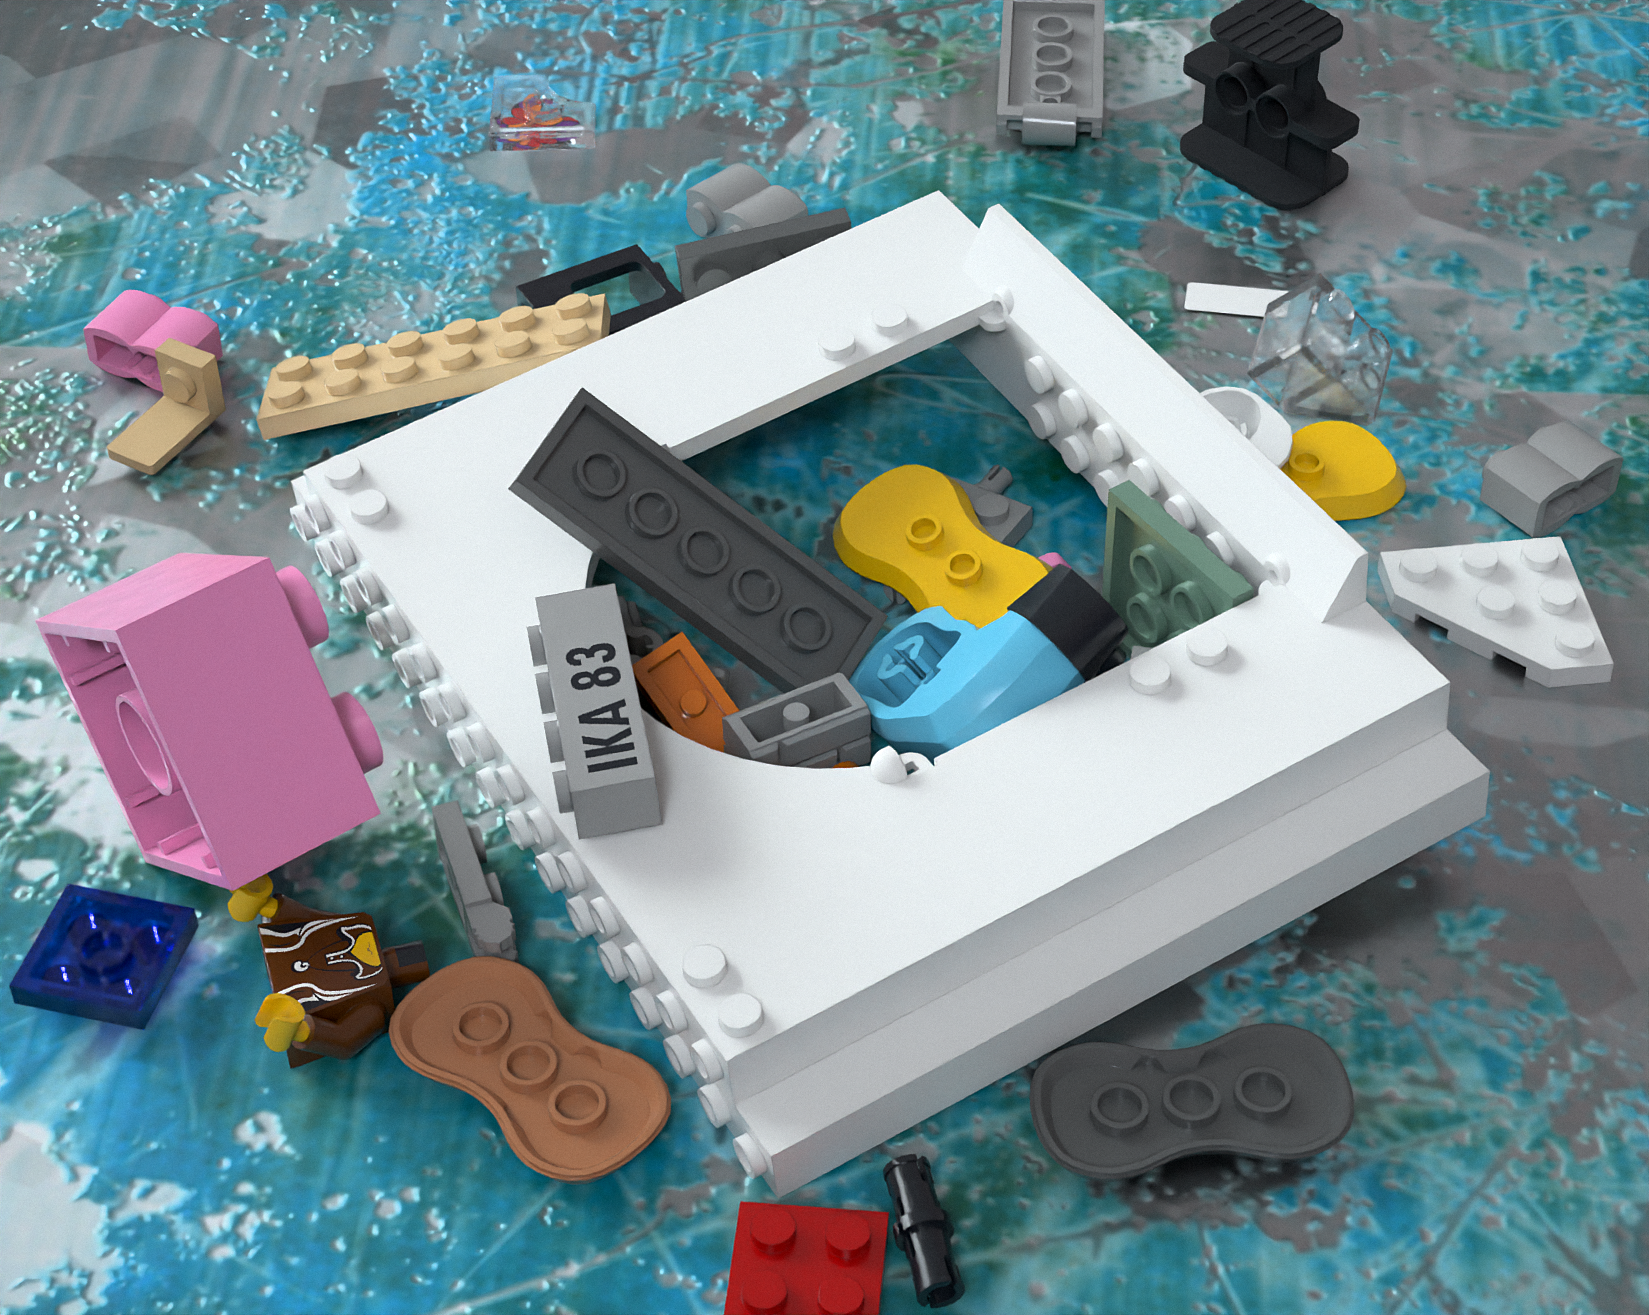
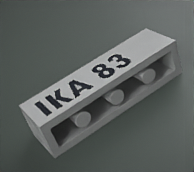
M615 583L535 597L540 625L527 627L533 666L547 665L548 672L535 674L542 714L556 712L557 720L543 723L550 762L565 761L566 770L552 772L560 814L574 811L579 840L661 825L662 818L656 779Z

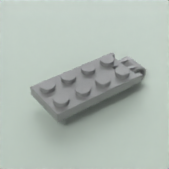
M1003 0L996 135H1007V129L1022 132V144L1075 146L1076 134L1091 132L1092 138H1102L1105 0Z

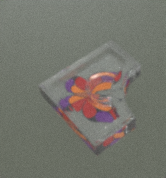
M546 75L494 76L489 126L490 151L595 149L597 125L595 103L573 101L558 95L549 87Z

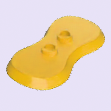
M1345 421L1317 422L1298 430L1292 435L1293 447L1289 460L1280 468L1334 521L1363 519L1382 514L1398 504L1404 496L1407 487L1405 477L1399 465L1378 438L1364 428Z
M917 464L903 465L889 470L861 488L843 508L833 528L834 548L842 562L852 571L893 588L910 602L917 613L925 608L942 606L954 619L968 621L979 628L1005 615L1008 612L1007 607L1054 569L1038 557L1009 547L994 538L979 522L967 493L956 480L932 468Z

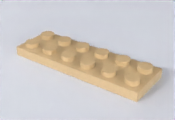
M584 293L572 294L560 299L555 305L532 309L529 306H518L503 312L497 318L479 322L471 318L460 319L448 324L443 330L421 335L417 331L402 332L391 337L385 343L367 347L360 343L348 344L338 348L331 355L309 359L306 356L288 358L271 369L256 418L263 440L490 389L609 336L611 312L605 293L591 297Z

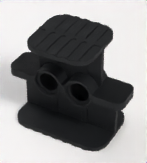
M1243 0L1215 16L1210 23V34L1216 41L1207 42L1184 56L1183 72L1205 85L1202 124L1181 137L1180 152L1188 161L1194 162L1200 168L1210 171L1216 177H1220L1230 185L1238 187L1239 190L1247 192L1253 198L1264 202L1267 206L1285 211L1302 208L1320 196H1324L1328 191L1347 179L1349 165L1343 157L1332 152V149L1337 148L1358 134L1359 117L1328 100L1323 86L1318 81L1321 52L1342 39L1343 24L1339 18L1303 0Z

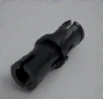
M916 1154L897 1157L887 1163L883 1169L884 1181L886 1182L889 1196L892 1199L897 1221L893 1225L895 1243L901 1251L905 1252L909 1262L917 1302L923 1307L930 1304L931 1308L945 1307L955 1303L965 1293L964 1282L961 1279L958 1265H956L950 1240L954 1235L950 1214L941 1208L938 1201L929 1160L925 1156L917 1159Z

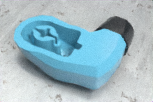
M1059 564L1007 607L1008 612L982 628L965 620L954 619L942 606L923 609L897 625L876 643L860 661L848 681L868 705V709L871 712L872 731L885 739L899 753H919L935 766L934 758L1123 664L1127 655L1119 645L1128 635L1129 628L1113 607L1089 583L1072 569Z

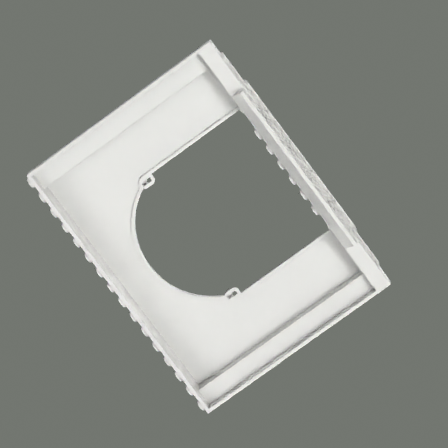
M938 190L361 446L333 456L327 461L304 470L303 476L291 481L297 506L290 508V513L302 539L305 542L314 539L317 556L327 575L332 577L338 574L341 577L340 585L351 609L355 613L364 610L367 614V626L379 649L391 648L395 668L405 686L411 688L417 685L421 691L419 692L421 704L433 726L438 727L444 724L448 729L447 738L458 762L463 767L470 764L474 766L477 771L475 776L478 786L491 808L499 805L503 807L506 812L505 821L517 846L521 850L531 847L536 854L535 864L547 889L552 894L561 890L567 898V901H565L566 909L578 933L583 938L592 934L598 942V955L608 976L614 983L624 980L632 991L629 994L631 1003L643 1026L647 1030L655 1027L660 1030L665 1038L663 1040L665 1052L676 1073L682 1079L691 1075L700 1087L697 1090L698 1097L711 1123L716 1128L726 1124L734 1135L733 1147L746 1173L752 1179L762 1175L778 1199L1486 816L1490 770L1447 729L1451 682L1366 601L1368 552L1000 204L988 209L979 229ZM948 339L1028 420L1036 436L1040 439H1047L1061 453L1067 467L1074 473H1080L1095 488L1105 506L1108 507L1109 489L1130 480L1151 499L1157 500L1166 512L1191 534L1200 537L1209 550L1232 570L1240 572L1254 588L1252 599L934 758L935 766L919 753L909 752L898 755L891 746L879 750L873 756L870 766L812 769L772 765L742 759L710 749L681 736L655 720L641 708L656 779L662 824L579 840L574 811L562 814L559 812L552 772L566 770L565 761L550 762L543 722L557 720L556 712L542 714L535 674L548 672L547 665L533 666L527 627L540 625L535 597L591 588L600 557L520 499L508 488L582 387L680 461H683ZM914 769L915 772L907 775V771Z

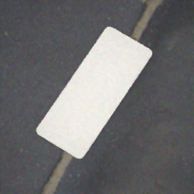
M1190 282L1187 285L1184 308L1194 311L1292 319L1295 293L1292 291Z

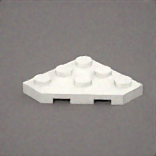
M1561 536L1380 552L1377 571L1393 613L1413 623L1421 616L1448 629V640L1485 658L1492 660L1497 654H1500L1527 667L1525 677L1547 688L1610 682L1614 662Z

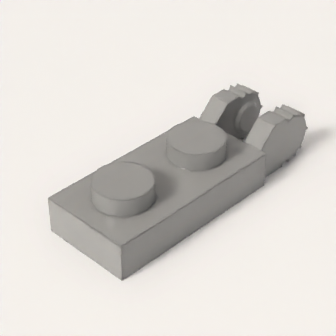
M458 800L432 806L437 851L473 956H494L519 963L518 951H516L514 942L516 940L515 923H513L510 909L504 906L495 872L483 874L480 864L487 863V854L479 825H466Z

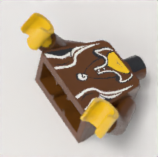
M264 874L234 891L229 890L233 895L228 902V910L233 919L238 922L253 921L258 914L262 915V924H258L257 927L272 994H269L264 999L254 1021L259 1027L268 1028L264 1035V1041L270 1050L275 1052L286 1050L290 1069L325 1056L340 1060L351 1059L376 1037L389 1032L390 1018L395 1011L392 989L420 983L430 976L421 939L381 949L373 918L365 912L340 914L310 908L281 893H276L270 897L273 884L268 874Z

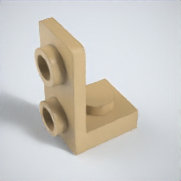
M168 338L155 350L164 396L107 446L110 459L148 475L156 474L226 410L216 355L172 338Z

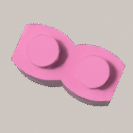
M138 290L122 292L83 329L89 360L93 364L119 377H136L145 385L163 392L155 350L168 338L216 355L217 361L223 356L218 324L208 315L186 307L171 308L159 297Z

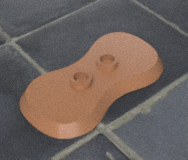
M477 956L448 965L412 989L398 1004L390 1018L389 1036L391 1044L405 1065L436 1083L463 1091L478 1099L494 1115L510 1148L516 1156L531 1169L558 1182L572 1185L588 1184L614 1173L637 1156L656 1138L670 1115L671 1096L667 1084L651 1064L632 1053L602 1044L580 1033L561 1015L541 979L527 967L509 959L494 956Z

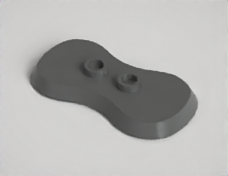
M1276 1023L1249 1025L1198 1046L1173 1050H1154L1112 1042H1085L1059 1050L1041 1063L1035 1070L1029 1095L1033 1124L1045 1150L1055 1162L1070 1173L1098 1182L1128 1180L1171 1161L1206 1154H1229L1284 1163L1305 1160L1328 1150L1340 1142L1350 1130L1354 1117V1098L1347 1072L1335 1051L1322 1038L1308 1030Z

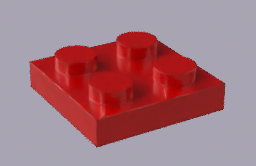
M740 1201L724 1315H880L889 1234V1212Z

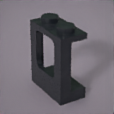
M637 244L516 286L517 305L537 309L555 305L560 299L575 294L574 292L629 273L630 293L641 305L611 315L609 336L680 305L685 300L682 291L679 292L667 279L661 264L652 262Z

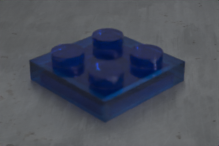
M67 884L9 985L14 1004L144 1030L199 927L195 908Z

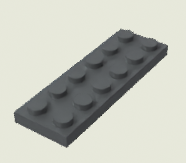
M583 387L573 397L508 488L520 499L783 693L790 692L836 673H843L847 680H849L888 617Z

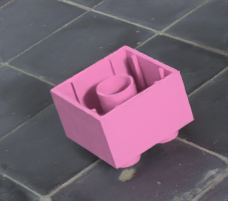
M178 553L35 620L146 863L234 891L381 814L364 776L365 773L381 766L383 763V750L378 734L364 708L351 694L341 692L331 698L309 650L327 641L329 637L328 622L314 589L297 568L287 566L275 572L269 557Z

